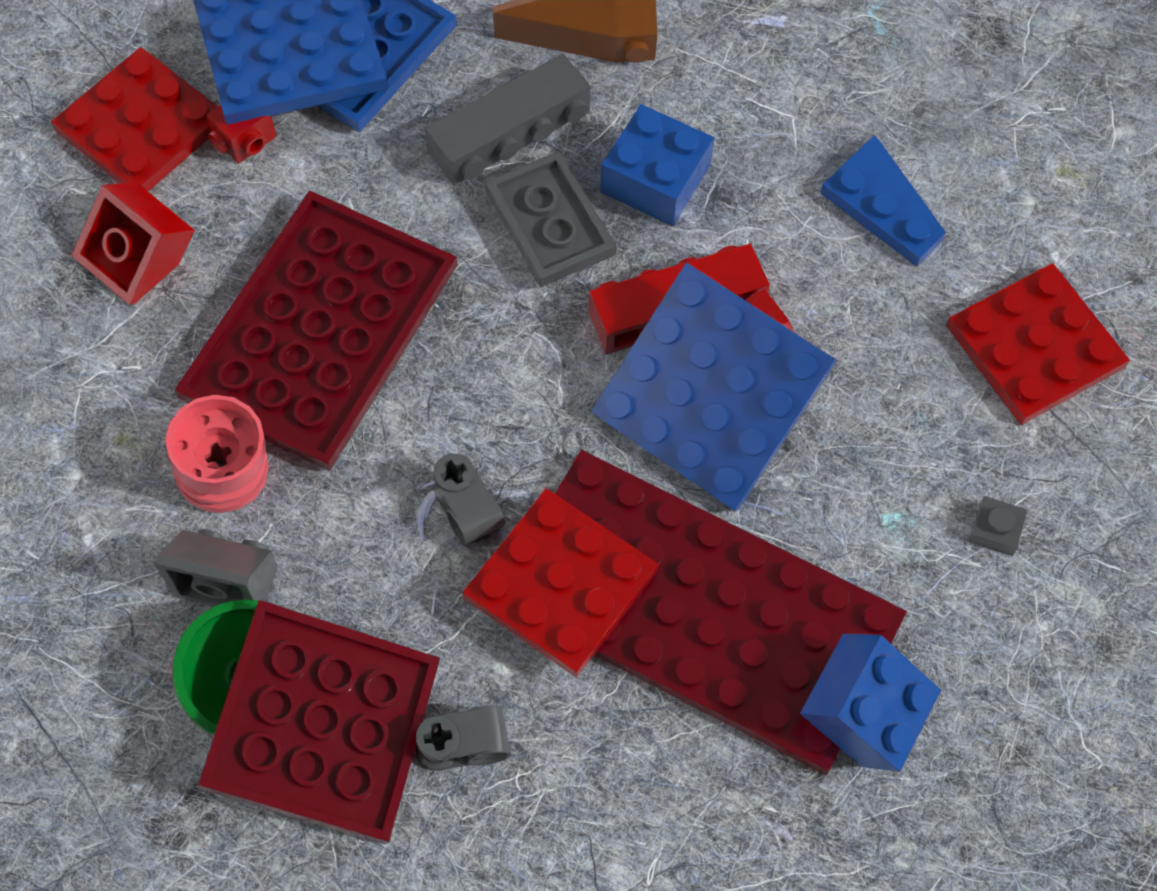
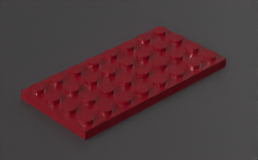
M581 449L555 494L659 564L658 571L594 656L827 776L840 748L800 713L842 634L882 635L892 644L907 611Z

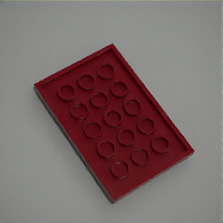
M309 190L175 388V394L178 399L187 403L196 398L211 395L234 397L250 406L260 419L266 441L330 471L458 265L457 256Z

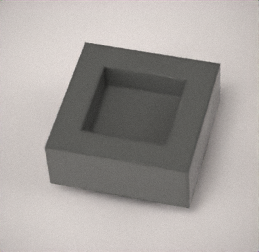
M983 496L969 542L1013 556L1019 544L1028 510Z

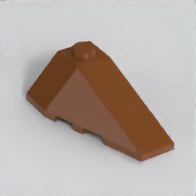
M513 0L493 6L494 38L611 62L639 63L645 60H655L657 45L656 0Z

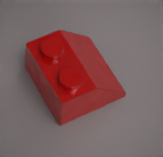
M137 182L102 185L71 256L126 303L131 305L137 303L180 264L195 229Z

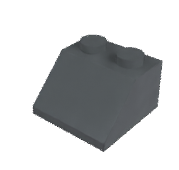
M200 529L198 533L182 530L158 554L155 565L173 597L211 606L235 600H262L267 602L278 569L273 553L266 545L254 540H243L242 544L225 540V537L221 534L207 529Z

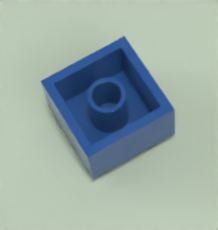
M640 104L601 164L600 193L674 226L711 166L715 137Z
M842 634L800 714L861 767L900 772L941 689L882 635Z

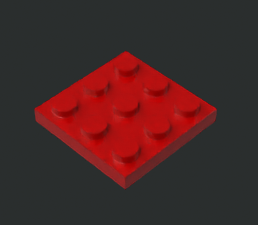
M139 47L55 117L51 124L55 132L118 183L137 182L149 191L209 139L208 134L211 130L206 114L218 106L145 49Z
M1054 263L949 317L946 327L1020 425L1029 422L1123 370L1130 362L1128 356Z
M545 488L464 589L462 594L464 600L577 678L658 571L659 564Z

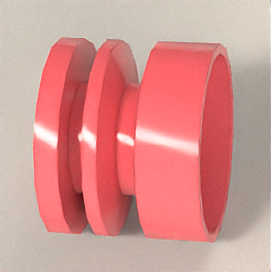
M211 395L196 398L179 409L169 423L165 442L177 488L187 502L203 511L225 513L239 510L255 500L266 485L269 465L261 421L250 406L234 397ZM222 460L224 466L219 467L216 461Z

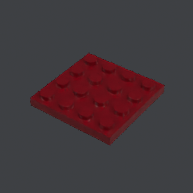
M259 600L256 604L196 788L381 844L389 843L417 744V730L424 719L440 658Z

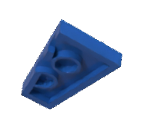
M876 135L870 138L822 185L821 194L916 267L944 239L945 230Z

